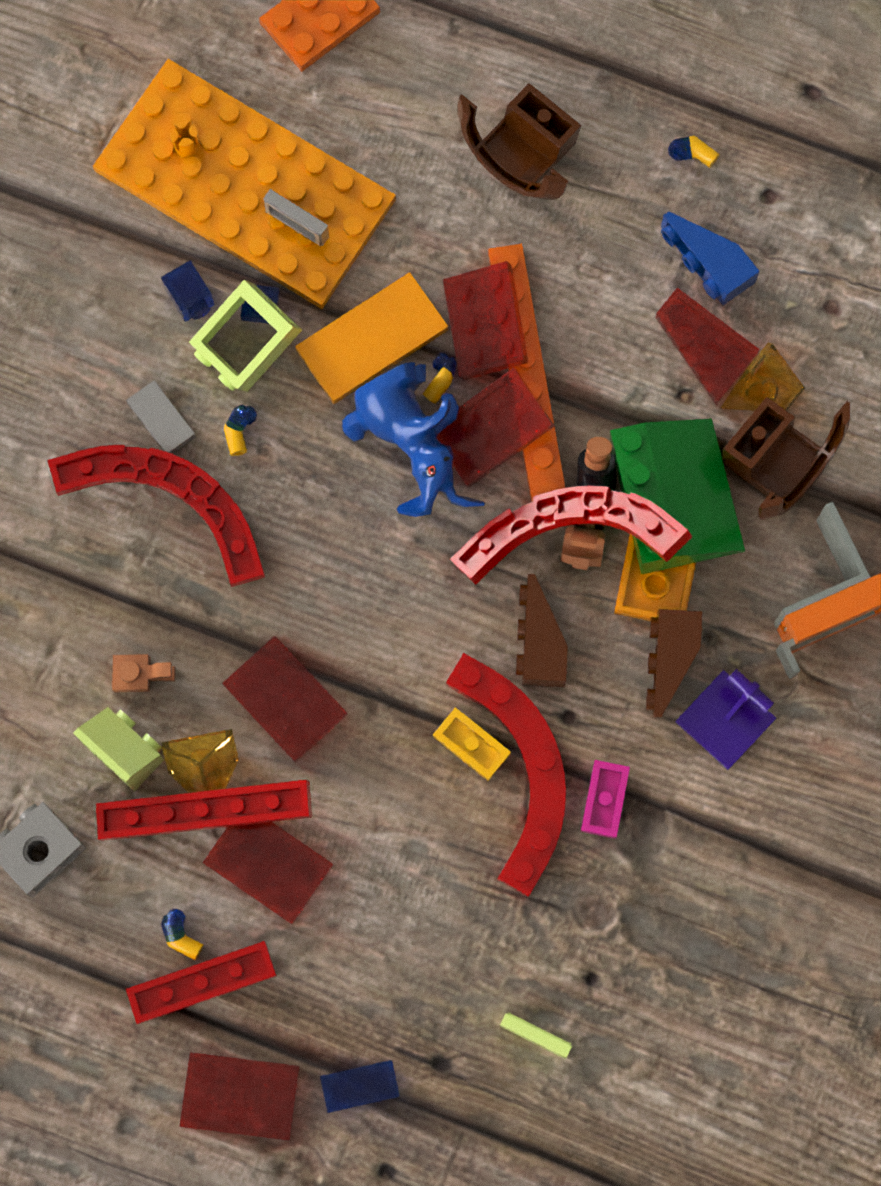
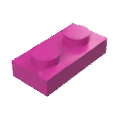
M594 760L580 832L617 838L630 770L629 766Z

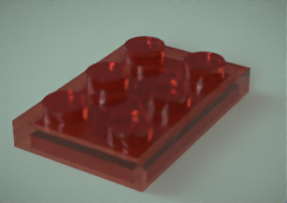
M504 261L443 279L460 378L467 380L528 363L512 266L509 262Z
M512 368L461 405L457 420L437 435V440L444 445L451 446L455 456L453 466L466 486L471 487L555 427V425L517 369Z
M276 636L222 683L294 763L347 716V712Z
M273 822L227 827L202 862L291 925L294 924L334 866L330 861Z
M190 1052L179 1127L290 1141L300 1066Z

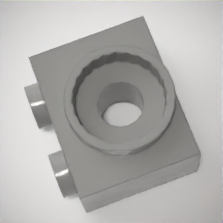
M44 802L39 806L33 804L27 808L19 817L21 822L12 831L5 829L0 833V866L32 898L50 881L59 876L86 849L80 840ZM38 844H47L49 849L48 856L43 861L35 862L32 859V850Z

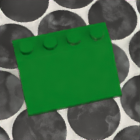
M712 418L645 422L610 430L612 454L616 461V472L621 492L629 495L634 493L652 501L688 529L692 535V538L668 562L632 535L641 574L745 552Z

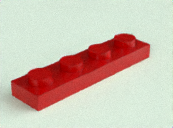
M265 941L132 986L127 988L126 992L136 1024L139 1025L277 977L267 944Z

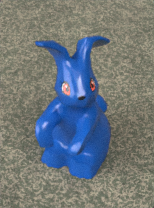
M415 362L401 364L369 381L355 391L356 410L349 413L342 420L344 434L355 442L363 439L365 432L370 430L377 438L397 444L411 458L412 474L419 485L421 495L400 504L397 507L399 514L413 517L430 515L433 502L439 491L447 497L451 504L457 506L478 507L486 504L483 501L456 494L453 483L455 456L451 446L439 442L437 435L457 420L459 406L453 394L445 393L441 397L442 404L437 412L431 416H426L417 401L415 391L422 383L426 382V364H419L415 366Z

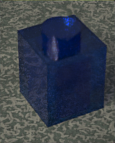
M191 260L161 277L165 291L185 322L191 318L197 320L204 317L211 310L210 307L215 305L211 292Z

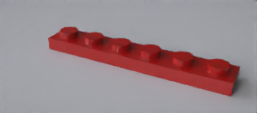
M298 780L96 803L98 840L106 841L312 818L310 781Z

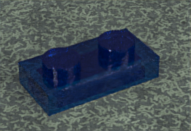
M392 1060L320 1076L327 1113L400 1097Z

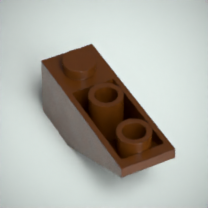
M528 574L527 585L520 584L519 606H526L525 619H518L517 640L524 641V654H517L516 675H522V686L565 688L568 646L536 575Z
M659 609L657 617L650 618L649 637L656 639L655 653H649L648 674H654L653 689L647 688L646 710H652V718L662 717L701 648L703 611Z

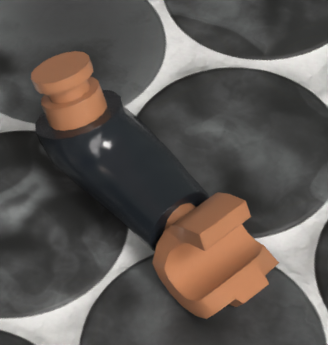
M593 437L587 442L586 449L580 453L577 461V486H606L611 491H615L617 479L616 461L611 453L612 444L608 439ZM573 524L567 527L561 561L572 564V567L576 569L587 570L588 567H601L606 536L602 531L604 525Z

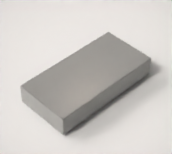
M270 189L263 198L266 213L317 245L323 246L329 238V229L326 223Z
M152 381L126 400L129 407L163 451L173 454L196 437L195 433L155 381Z

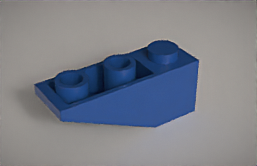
M670 211L663 215L661 234L664 240L671 247L675 245L683 255L682 261L690 272H697L704 281L702 284L706 293L715 300L717 298L724 306L756 283L760 271L738 244Z

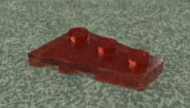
M679 288L672 293L656 313V320L717 406L755 359L760 349Z

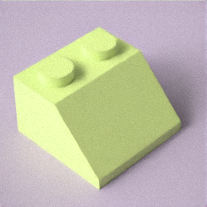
M107 707L78 727L73 734L135 792L164 761L158 753L162 747L147 733L141 738L132 729L136 723L121 709L115 714Z

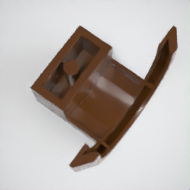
M528 83L507 105L502 121L482 140L475 123L478 107L461 94L457 105V115L461 130L470 150L484 168L502 184L524 196L545 200L560 198L566 190L568 180L554 170L553 167L576 144L582 125Z
M766 397L723 448V464L767 496L759 506L758 517L761 520L780 516L788 512L816 482L835 455L847 433L850 422V402L847 401L834 416L832 428L824 444L820 447L793 427L795 417Z

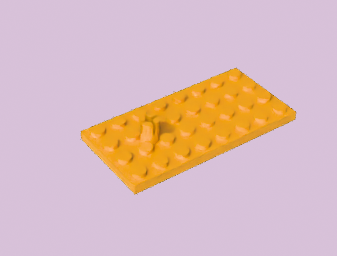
M167 59L93 165L94 171L321 309L324 308L396 201L394 193L170 59ZM270 189L328 225L329 238L323 246L317 245L266 213L263 198Z

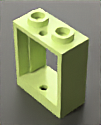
M243 280L189 343L196 349L194 355L200 362L207 367L213 365L221 373L218 378L226 387L232 391L237 388L238 390L248 392L300 334L302 329L254 283ZM246 301L278 332L246 368L238 374L208 345V342Z

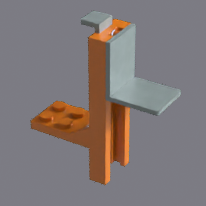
M833 502L824 506L816 521L845 581L783 608L775 620L774 625L783 641L776 649V653L789 679L797 676L800 672V668L793 655L794 652L881 614V573L870 577Z

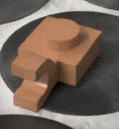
M148 654L113 655L112 690L114 692H150V681H175L176 667L172 666L171 662L154 663L151 665V657Z

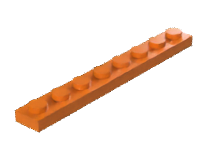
M521 243L489 248L488 257L531 502H533L532 497L565 488Z

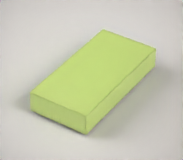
M509 1012L508 1014L505 1013L500 1027L564 1059L567 1058L572 1048L571 1043Z

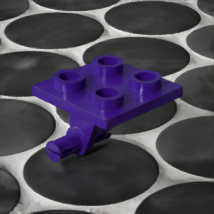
M736 669L731 675L723 670L675 722L725 769L729 770L776 720V717L768 711L774 702L758 689L760 685L756 681L750 682Z

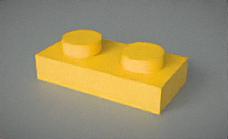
M456 707L433 734L437 741L487 781L492 778L511 754V751Z

